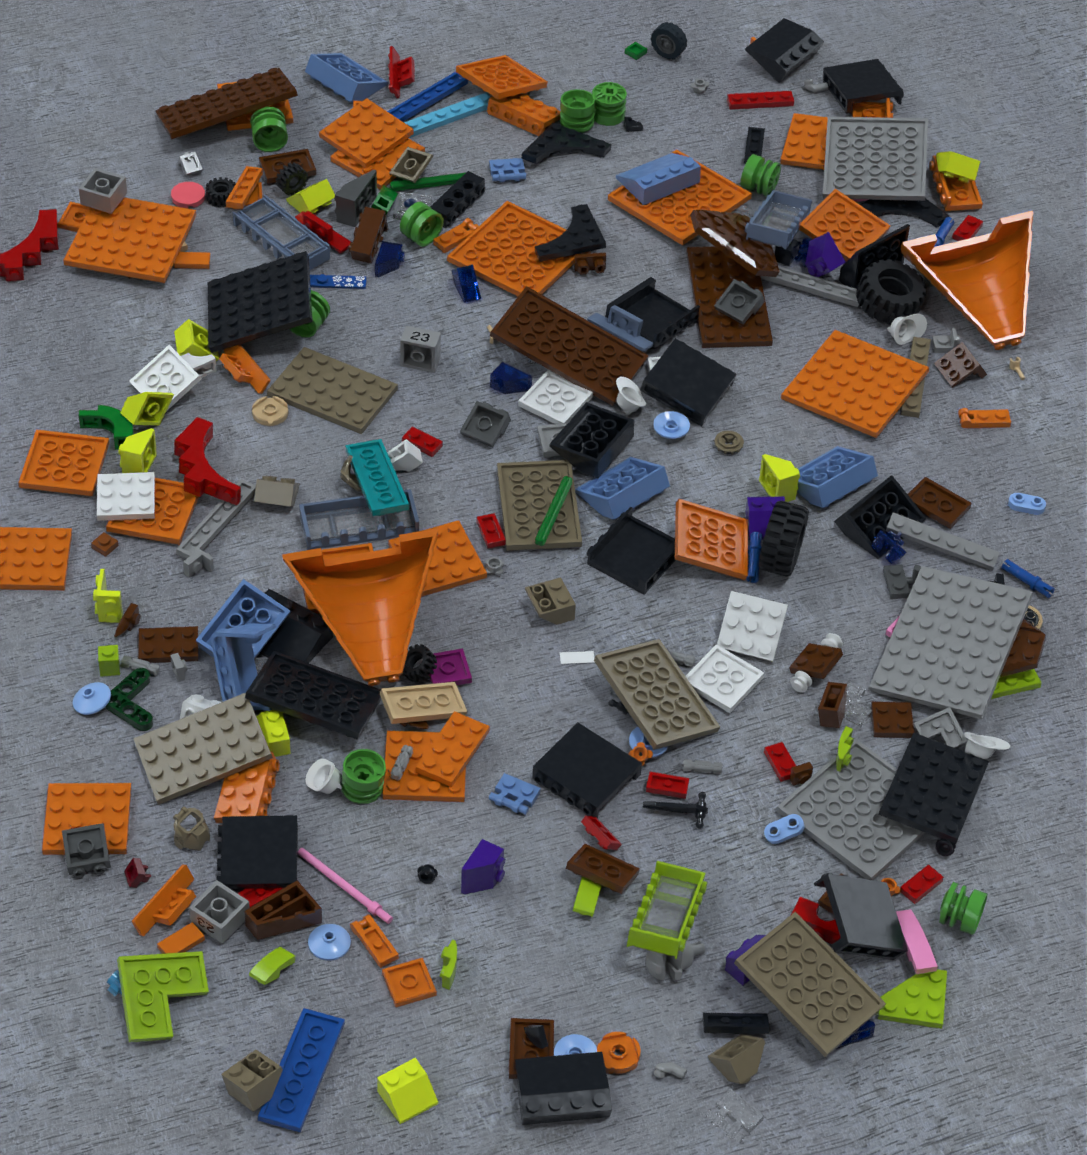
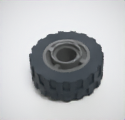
M661 23L651 34V45L657 54L663 58L673 60L679 57L687 47L685 33L673 23Z

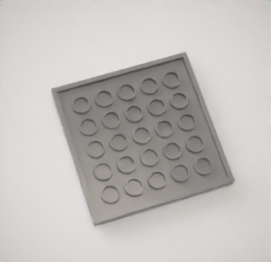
M828 117L823 198L825 199L834 189H837L850 199L925 201L928 118Z
M855 739L851 746L850 755H852V759L848 766L844 765L840 772L837 771L835 756L779 804L777 812L783 817L791 814L799 815L805 825L804 833L865 879L874 880L920 839L925 832L878 815L897 769Z

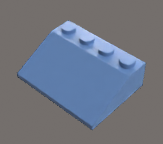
M342 53L311 54L305 70L310 75V78L320 81L324 87L333 89L335 94L344 96L345 100L351 103L366 99L388 84L386 80Z
M670 153L616 175V179L645 205L700 183L701 166L691 157Z
M837 446L798 468L800 478L798 480L797 492L810 504L820 508L828 507L830 503L842 499L847 493L857 490L858 487L871 482L873 478L878 476L874 457Z
M629 457L602 473L598 479L593 478L576 488L575 493L602 516L615 520L630 507L634 510L637 505L649 501L656 494L662 493L670 484L664 466Z
M243 579L196 639L197 645L201 650L214 658L211 645L212 634L220 630L251 623L275 624V629L263 634L259 642L252 644L255 659L291 611Z

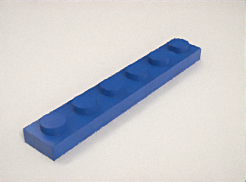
M454 72L387 112L404 122L465 86L469 80Z

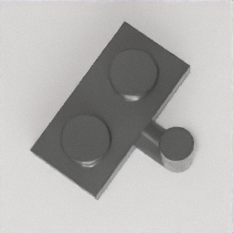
M902 564L883 567L890 599L908 598L910 594L908 585L914 584L921 569L920 565L914 566L912 577L905 576Z

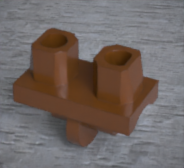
M589 251L586 254L575 255V272L579 271L580 275L587 274L589 270L604 273L606 269V252L591 253Z

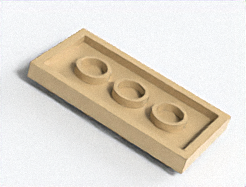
M455 682L382 688L380 691V696L391 724L448 719L454 711L465 716L467 714V709Z

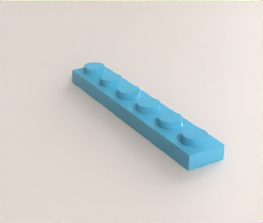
M486 92L404 122L414 130V134L409 138L487 110L490 96Z

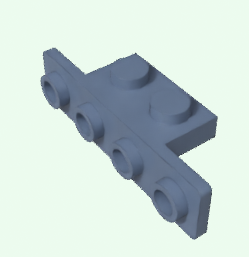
M616 305L610 308L608 318L599 313H595L587 318V321L640 351H646L653 347V342L640 336L643 320Z

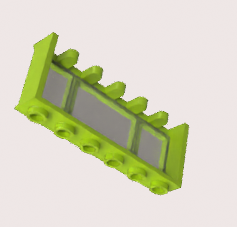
M657 861L655 872L652 873L650 884L647 885L646 895H643L641 907L638 908L636 919L634 918L632 927L629 929L627 947L635 946L675 956V959H677L679 952L684 951L686 940L689 938L690 929L693 927L703 894L706 892L708 882L704 881L705 872Z

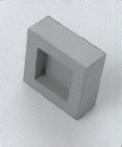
M178 653L170 655L172 670L177 682L185 680V671H187L185 660H181Z

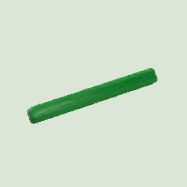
M466 172L418 178L415 183L407 180L391 181L390 188L393 191L455 184Z
M563 477L535 537L536 545H545L571 488L573 480L571 477Z

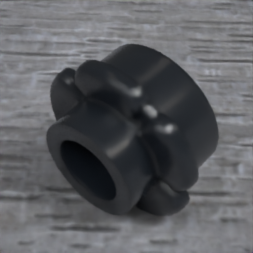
M943 839L937 840L936 850L938 854L950 856L955 852L956 844Z
M430 864L422 865L417 870L419 880L425 884L432 883L438 875L437 869H434V866Z

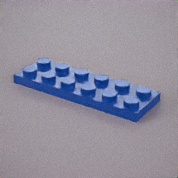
M303 1008L280 1062L282 1073L271 1100L261 1107L258 1121L301 1132L345 1025V1019Z

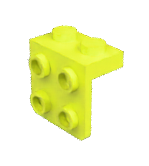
M100 569V574L96 575L95 581L97 589L93 591V601H97L95 602V614H98L99 622L119 623L123 616L121 591L107 590L105 569Z

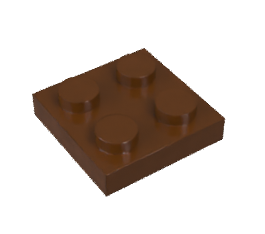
M871 702L873 737H912L914 726L911 702Z

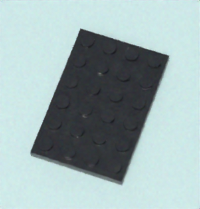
M273 651L246 691L245 699L308 721L311 724L344 734L347 737L358 739L381 701V689Z
M913 733L878 815L956 844L989 761Z

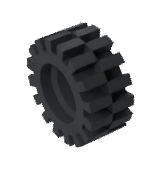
M293 162L292 164L288 163V166L284 165V169H280V174L276 175L278 177L275 180L277 182L276 185L285 194L292 196L294 193H298V190H303L302 187L307 185L305 182H308L309 176L298 163Z
M219 177V180L213 178V181L210 180L206 184V200L214 207L216 205L218 208H221V205L226 207V200L236 183L231 179L228 181L226 177L225 179Z
M416 644L414 648L410 646L403 674L412 682H424V678H430V673L434 674L432 669L437 668L435 664L437 663L436 656L422 644L420 646ZM423 659L419 666L413 668L418 660Z

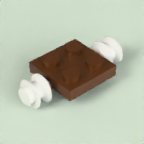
M828 633L826 639L821 641V645L809 643L791 664L789 669L795 676L791 678L790 683L795 691L806 692L808 687L812 685L811 677L824 679L843 656L842 649H840L843 646V642L839 635Z

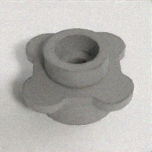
M696 78L695 82L690 84V87L693 88L695 93L702 94L706 91V87H709V82Z
M491 557L485 561L487 574H503L502 566H504V562L501 559Z

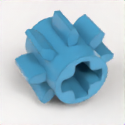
M116 970L107 980V983L110 985L108 991L114 996L119 993L122 995L119 971Z

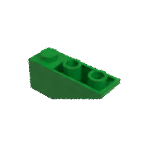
M383 185L371 208L383 210L387 215L398 193Z

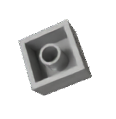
M94 168L79 187L81 205L111 214L127 194L125 176Z
M406 326L400 340V366L435 373L441 359V332Z
M216 880L189 907L190 923L193 922L196 927L223 944L245 922L244 911L250 908L249 901Z

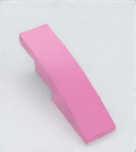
M912 910L896 911L908 949L906 954L908 960L912 961L915 973L921 974L937 971L938 966L931 947Z

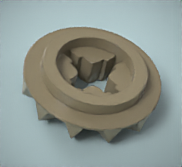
M722 431L716 435L714 440L718 451H724L725 454L730 452L732 455L734 452H739L744 444L742 436L734 431Z

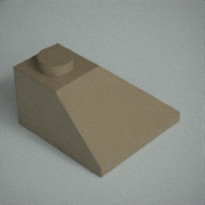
M407 147L389 173L395 177L415 183L433 158V155Z
M740 1034L708 1055V1058L728 1081L744 1084L750 1081V1077L758 1071L765 1041L763 1038Z

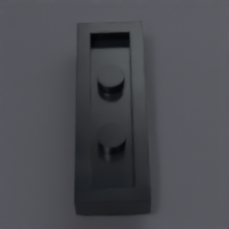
M748 127L744 164H746L752 154L762 156L765 128Z
M703 1013L704 1033L769 1034L768 1013Z

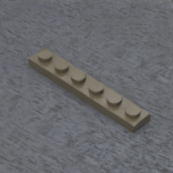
M913 337L910 360L927 366L931 339ZM925 377L902 405L901 415L919 418Z

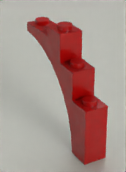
M57 209L39 210L37 223L29 236L17 246L0 254V277H6V281L24 280V266L42 265L41 251L59 250Z
M196 417L174 440V455L180 457L179 473L185 475L184 491L198 497L205 493L238 505L241 502V487L220 476L210 466L204 454L207 444L213 438V422Z

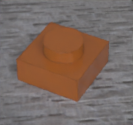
M105 532L91 542V548L105 557L119 546L118 540Z

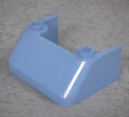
M251 623L220 630L212 634L211 645L223 702L248 690L257 676L252 644L259 642L263 634L275 629V624ZM250 701L253 710H272L270 707Z

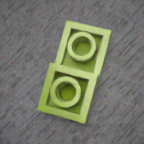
M847 726L841 734L837 750L836 770L839 772L844 765L848 766L852 759L850 751L854 738H852L853 729Z
M582 876L573 911L581 915L593 917L601 884L594 883Z
M453 939L448 947H444L441 954L443 968L440 977L442 978V987L450 990L457 968V944Z
M278 947L262 958L249 972V976L259 983L266 985L279 978L280 970L295 963L296 955L282 947Z

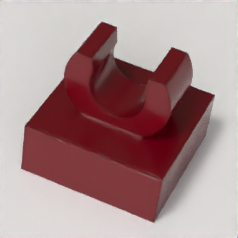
M132 858L124 870L129 887L137 888L140 882H148L151 874L145 873L148 866L142 864L141 858Z

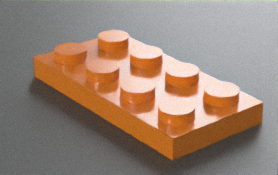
M454 711L417 764L416 772L452 787L489 733L490 726Z

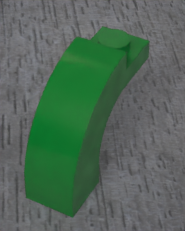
M98 405V410H79L80 428H99L110 431L114 435L115 450H119L120 444L124 443L126 437L133 435L132 423L116 408Z

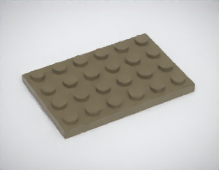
M303 347L267 390V396L271 398L272 396L279 397L288 405L362 434L398 390V384Z
M567 460L497 463L506 551L582 547L574 480H572L571 488L545 545L535 544V537L563 477L568 476L573 479L572 465Z
M660 639L595 656L594 662L654 750L719 731L720 725Z
M246 692L133 738L158 805L273 758L250 700L245 699Z
M796 912L734 962L824 1057L828 1056L886 1005Z

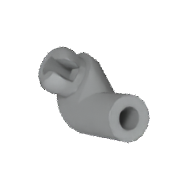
M812 79L804 80V88L815 93L828 90L826 82L813 84Z
M673 1062L658 1063L655 1066L654 1076L663 1079L666 1073H670L684 1079L687 1069Z

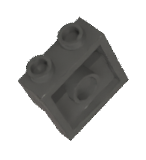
M734 279L714 307L716 310L744 325L751 314L755 315L765 301L761 291L758 289L753 290L745 282H739Z
M476 401L460 433L493 448L499 436L504 434L511 421L509 413L504 409H495L487 402L481 403Z
M104 823L62 830L69 875L73 874L74 877H82L89 871L103 873L107 868H111Z

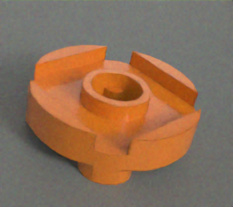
M611 1032L606 1034L602 1041L598 1043L597 1052L603 1053L606 1073L622 1074L637 1068L641 1049L634 1037L632 1039L626 1036L627 1033ZM616 1049L624 1052L621 1056H617L614 1053Z

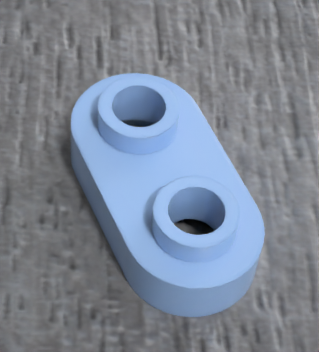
M1013 493L1009 497L1008 506L1014 511L1040 515L1045 511L1046 501L1038 496Z
M791 814L769 823L765 827L764 835L769 843L779 844L800 835L804 831L805 825L799 815ZM791 822H797L795 826H790ZM772 830H778L776 834H771Z

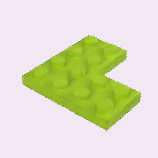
M203 951L119 956L117 959L129 1042L172 1039L173 1030L168 998L207 995L209 992Z

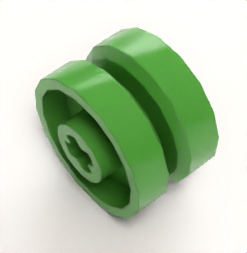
M416 202L411 205L404 213L400 222L401 233L422 247L431 244L433 239L438 237L443 227L442 215L423 202Z

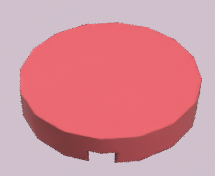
M182 182L173 187L171 198L178 207L189 208L188 206H193L194 208L204 202L205 190L198 183Z

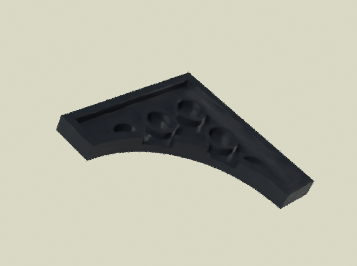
M552 123L522 152L521 159L537 164L542 159L550 156L552 152L567 153L572 152V150H583V153L604 158L611 150L612 144L561 126L558 123Z
M926 198L925 201L869 199L860 204L877 217L883 216V213L893 212L894 215L903 216L912 214L919 216V219L932 224L936 228L942 225L946 217H949L948 214Z
M587 204L571 207L572 221L562 235L548 243L535 246V253L539 262L606 248V241Z

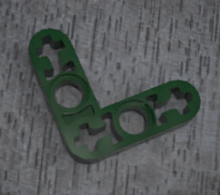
M137 668L111 690L110 701L105 706L108 711L140 731H148L153 727V717L150 712L131 700L150 683L149 671L145 668ZM125 687H131L133 689L130 692L122 691ZM126 709L134 710L131 714L124 713Z

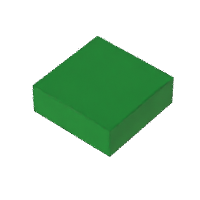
M634 42L625 48V54L638 60L647 54V48Z

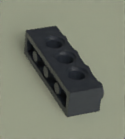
M467 171L430 206L431 209L442 215L444 228L454 223L459 215L463 214L479 196L484 194L485 179Z

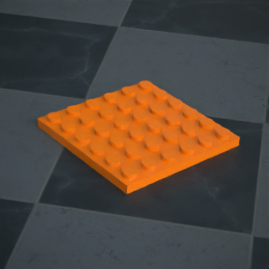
M677 149L672 152L674 154L687 156L686 154L680 152ZM697 162L701 166L700 183L645 205L622 185L608 194V201L683 246L698 235L694 231L690 217L693 210L731 213L749 201L752 193Z
M125 197L112 214L90 207L63 260L64 265L165 283L194 222L196 210Z
M506 201L447 255V261L519 296L526 286L543 294L575 263V255L539 262L535 253V246L556 239L566 229Z
M834 330L783 391L781 399L877 438L928 374L929 367Z

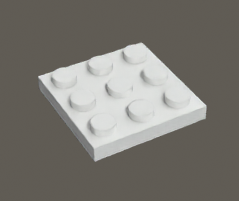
M168 345L129 382L140 393H173L174 396L168 407L169 409L202 378Z
M547 370L518 400V406L554 424L568 423L581 407L591 400L593 392Z
M154 472L98 474L97 521L155 519Z
M731 591L717 645L728 651L773 662L788 605Z
M716 644L686 675V678L697 694L731 713L764 678V672Z

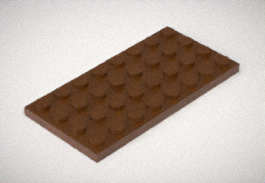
M271 68L268 72L254 74L251 78H243L233 84H225L219 89L208 90L202 95H193L190 99L176 101L173 105L161 106L155 112L170 138L175 139L296 97L298 94L295 87L280 68Z
M715 246L687 247L686 254L695 306H700L697 321L702 348L772 346L773 339L766 302L763 303L755 315L751 314L744 325L721 313L714 307L734 279L739 282H745L753 290L758 289L763 293L764 297L761 276H755Z
M527 286L490 332L491 337L571 383L592 391L594 396L611 406H614L619 393L616 385L617 378L626 377L632 381L649 356Z

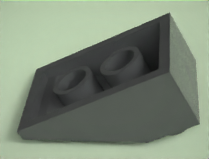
M372 170L343 185L340 191L336 192L334 198L336 201V222L356 227L359 223L360 213L364 212L365 207H370L377 197V170Z

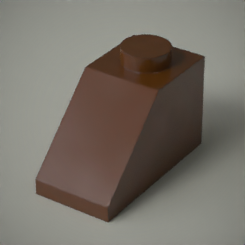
M827 683L818 707L820 726L840 728L845 715L847 684Z

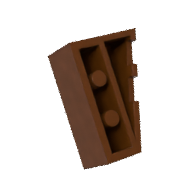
M365 207L364 212L360 213L359 226L355 228L354 240L349 244V252L353 260L367 263L373 262L378 252V243L384 239L382 234L389 229L385 211Z
M298 880L244 911L245 926L257 940L322 923V908Z

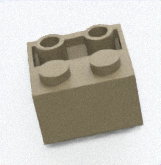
M262 476V479H257L254 502L294 506L300 483H295V479L281 478V481H279L276 476Z
M561 577L525 587V591L540 618L556 625L575 620L576 604Z
M254 1050L221 1075L228 1094L254 1112L271 1100L282 1073V1067L258 1050Z

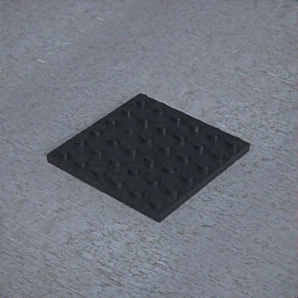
M307 251L207 282L208 344L211 353L313 322L309 256Z

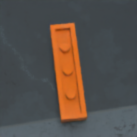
M245 167L226 200V207L236 210L244 208L263 175V168Z

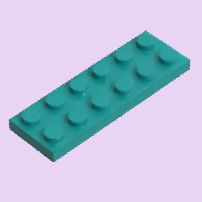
M382 439L345 445L347 456H353L350 463L372 517L409 510V502Z

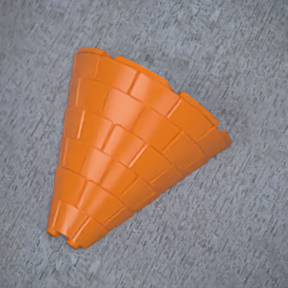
M1033 211L1000 218L990 234L936 247L934 246L937 238L933 234L904 241L901 245L904 257L994 346L995 350L1003 349L1010 344L1012 346L1022 343L1021 339L1025 336Z
M438 528L400 534V547L329 559H323L321 548L282 554L285 564L295 575L296 580L322 615L323 620L336 636L339 644L351 658V662L363 680L368 682V686L379 685L382 681L394 683L400 680L399 676L403 673L408 646L421 603L420 599L438 538Z

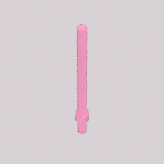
M304 848L299 849L297 853L299 856L368 908L369 913L373 916H378L387 924L392 922L393 917L385 912L379 903L371 901Z

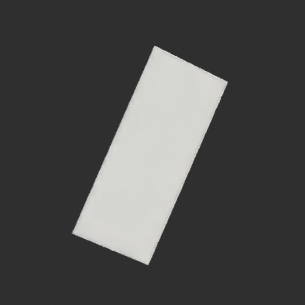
M594 651L560 652L561 664L595 663Z

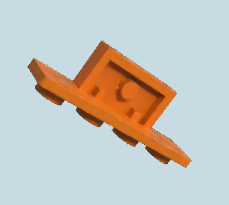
M241 344L224 349V353H222L219 359L224 364V368L231 372L233 379L240 383H250L259 394H262L270 383L269 377Z
M182 864L132 920L140 936H145L155 923L171 926L196 898L194 891L187 889L194 881V877L187 865Z

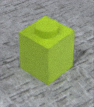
M118 645L98 646L100 677L120 675Z

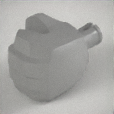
M686 940L684 951L679 952L677 959H675V956L647 950L645 965L648 968L649 974L656 979L664 980L667 971L672 980H680L682 970L692 965L694 956L705 953V946L701 941L690 944Z

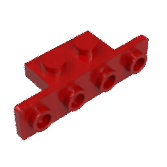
M390 46V53L388 54L390 59L388 64L390 84L388 87L390 92L394 93L396 98H399L400 87L415 82L414 59L411 56L400 61L399 54L393 46Z
M302 211L295 216L300 223L306 225L309 230L316 233L319 238L327 242L331 248L339 253L349 248L350 240L334 231L333 226L311 212Z

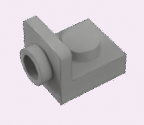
M185 152L179 157L178 165H182L186 177L202 172L203 169L196 152Z
M951 328L950 335L932 337L934 352L948 353L960 344V336L957 335L955 328Z
M198 549L183 561L184 575L189 578L198 573L202 567L209 572L214 570L212 556L201 549Z

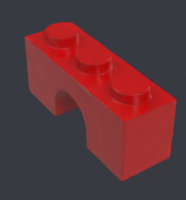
M799 897L791 915L796 912L825 942L833 944L841 939L836 920L824 921L818 917L819 904Z

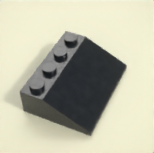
M783 18L747 46L745 51L780 83L815 55L824 41L813 30Z
M906 224L856 251L841 267L839 281L845 286L857 289L864 270L870 264L887 259L894 262L897 260L904 264L905 257L902 254L901 245L902 242L908 241L910 225Z
M586 402L552 440L549 446L580 472L598 479L634 437V419Z
M891 475L834 522L846 537L879 559L903 539V537L886 531L892 513L920 523L927 518Z
M268 589L265 594L289 609L291 613L260 651V654L269 658L272 652L276 651L310 663L333 638V632L321 615Z
M602 1052L515 1059L522 1125L610 1117L612 1105Z

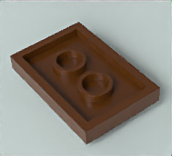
M308 149L259 157V164L263 168L267 184L276 183L275 180L278 178L276 175L280 174L279 170H283L284 165L288 166V163L292 164L293 162L298 163L307 172L308 176L316 175V168Z
M924 477L908 493V496L923 514L950 529L971 508L972 504L927 477Z
M198 626L139 628L138 659L150 663L171 662L170 655L178 653L180 659L185 660V662L198 661V645L196 642Z
M584 844L572 856L566 866V869L574 874L581 875L620 894L634 881L640 871V868L587 844Z
M511 1018L509 1079H517L515 1059L554 1056V1020ZM528 1025H543L548 1047L541 1049L533 1045L528 1039L524 1027Z

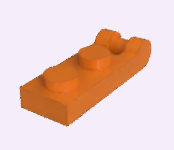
M466 218L460 225L433 239V244L446 253L462 243L479 225L473 224L470 218Z
M961 408L958 411L962 428H1004L1011 426L1008 409L968 410L967 408Z
M370 914L364 916L363 920L359 922L354 921L350 923L352 932L358 936L380 968L399 959L398 952Z

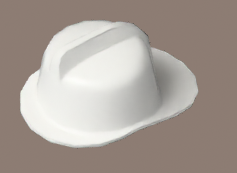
M921 314L901 316L895 318L887 330L891 333L897 344L903 345L912 342L913 337H921L927 328V321Z
M626 377L617 378L616 385L619 393L616 402L624 413L630 415L632 412L637 411L639 407H644L646 402L638 386Z
M970 732L964 733L967 738L965 753L972 754L975 757L988 759L996 749L1006 750L1010 748L1008 742L996 737L977 735Z
M319 759L309 768L305 779L306 785L309 788L325 794L332 793L336 788L342 789L340 785L342 774L335 767L334 763L327 759Z

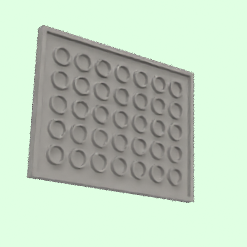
M921 566L870 683L869 690L943 710L950 707L952 712L983 719L1033 597V592Z

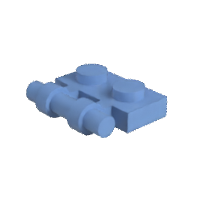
M523 159L489 160L492 181H499L501 183L506 180H514L516 182L520 181V179H526Z
M504 773L495 787V793H490L489 800L494 801L500 807L506 806L511 808L517 814L520 812L526 815L529 807H532L538 798L541 788Z

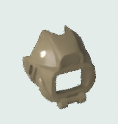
M349 455L340 470V478L354 490L362 491L356 475L350 473V462L353 456Z
M182 807L181 811L173 816L175 820L174 843L177 848L201 851L206 841L210 842V830L203 814L198 809ZM189 815H192L196 818L197 824L190 831H187L180 824Z

